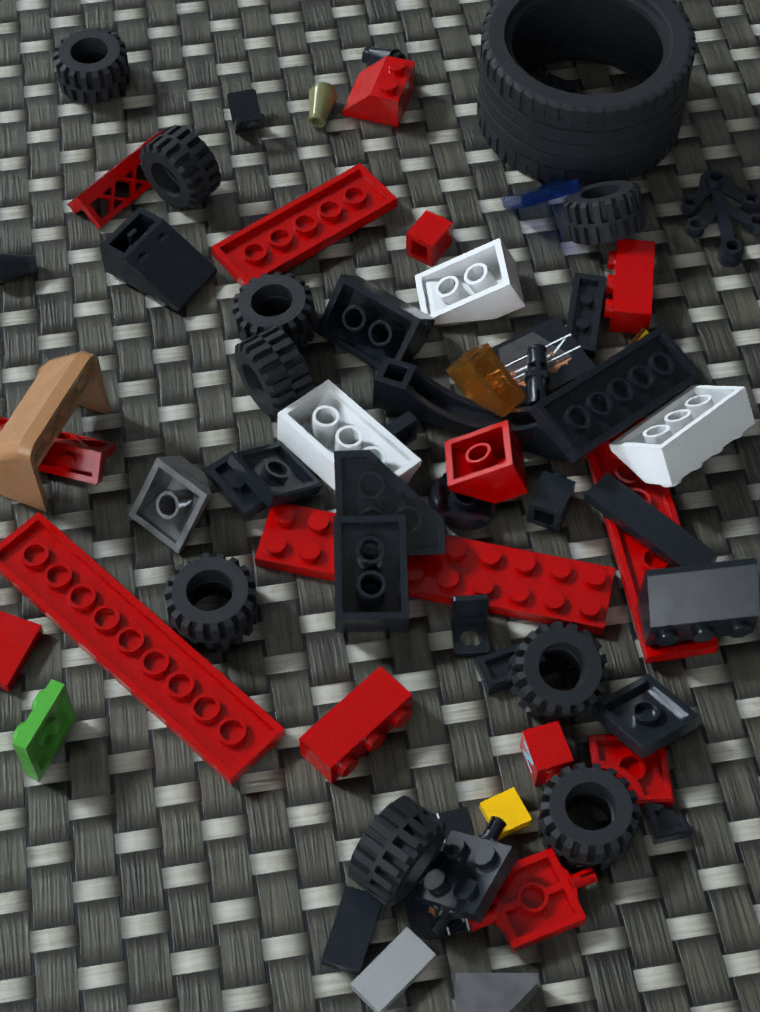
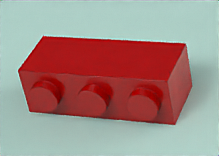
M623 239L616 242L615 251L609 250L607 269L613 270V275H607L606 293L611 294V299H606L604 318H610V332L638 334L643 327L649 330L652 315L655 241Z
M381 666L378 667L299 738L301 755L331 784L340 776H348L358 765V760L367 751L372 753L377 750L384 742L385 735L394 727H402L412 715V694Z

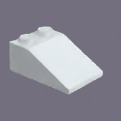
M500 238L415 275L420 309L436 319L433 325L497 319L525 307L515 260Z

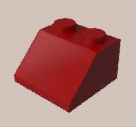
M386 56L359 72L343 108L342 115L399 127L415 88V61Z
M508 420L444 442L447 487L451 492L494 504L528 493L523 448Z

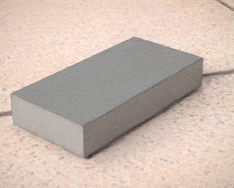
M406 927L350 983V988L374 1012H385L436 959V954Z

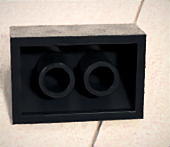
M341 274L315 333L379 369L385 357L409 363L422 349L436 319L360 276Z
M756 558L645 570L636 607L645 645L670 646L680 641L694 640L695 642H706L714 637L730 636L732 638H741L753 633L760 616L758 564Z

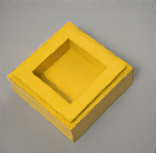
M514 787L480 802L479 808L487 823L490 822L492 816H497L507 824L498 840L532 824V818Z

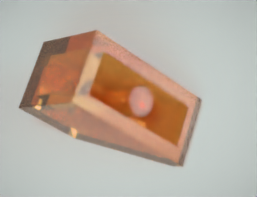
M488 342L467 350L446 369V372L465 397L501 417L506 416L526 397Z

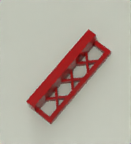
M164 129L149 138L70 201L67 205L74 214L83 210L95 227L99 229L151 187L148 181L136 179L137 166L141 163V149L160 135ZM130 172V178L124 177ZM118 181L129 183V196L127 198L115 196V183ZM136 185H140L141 187L135 191ZM109 189L108 195L103 194ZM96 199L108 201L107 214L102 218L90 205ZM114 202L120 203L114 208Z
M0 416V432L9 418ZM61 431L39 465L38 471L98 485L103 479L105 459L115 453L116 443Z

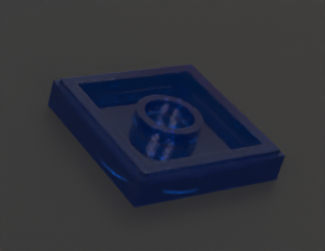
M578 179L561 180L502 196L501 199L503 207L525 208L579 192L581 189Z

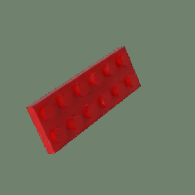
M359 163L211 246L212 256L241 286L243 284L248 285L251 278H260L261 274L268 273V275H273L274 272L283 273L393 210L397 207V197Z

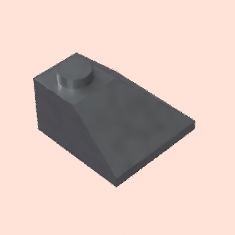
M181 455L157 457L128 516L176 553H182L211 496L206 474Z

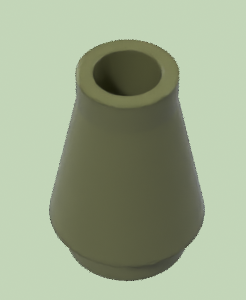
M317 82L309 90L308 122L313 127L322 128L326 125V120L337 100L335 87L330 83Z

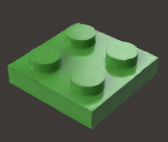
M53 679L50 680L45 690L38 692L33 701L30 715L25 722H21L17 726L13 734L12 745L26 776L38 781L41 780L77 719L65 684Z

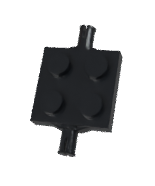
M492 816L481 835L472 836L452 830L416 890L414 897L420 904L438 911L426 929L434 938L442 939L444 932L453 919L466 918L481 923L506 880L519 854L512 846L496 842L507 825L501 818Z

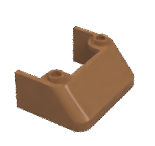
M79 351L51 359L46 364L40 366L35 381L0 432L1 496L47 512L50 506L38 471L39 465L78 405L104 414H108L110 411L97 355Z

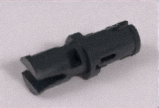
M541 344L530 345L527 349V371L524 373V383L527 385V407L533 406L537 403V400L539 402L547 397L550 372L547 370V347Z

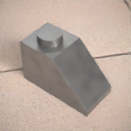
M456 973L454 984L455 1012H519L536 994L539 984V973Z

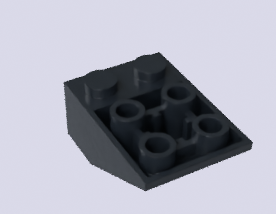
M142 207L135 210L99 245L106 272L178 312L217 273V268L171 225Z

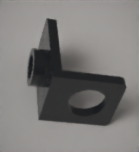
M255 89L227 94L235 133L264 128L265 116L260 112Z
M486 594L452 597L451 629L453 650L456 657L479 656L490 653L487 624L489 596ZM469 630L475 631L481 636V642L474 647L465 646L460 640L462 633Z

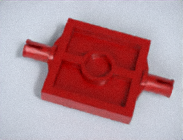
M551 847L516 861L482 922L478 923L467 919L468 923L471 925L473 932L495 923L503 932L511 952H517L585 924L587 918L578 901L577 890L592 883H597L596 873H593L594 869L592 866H589L570 875L560 864Z

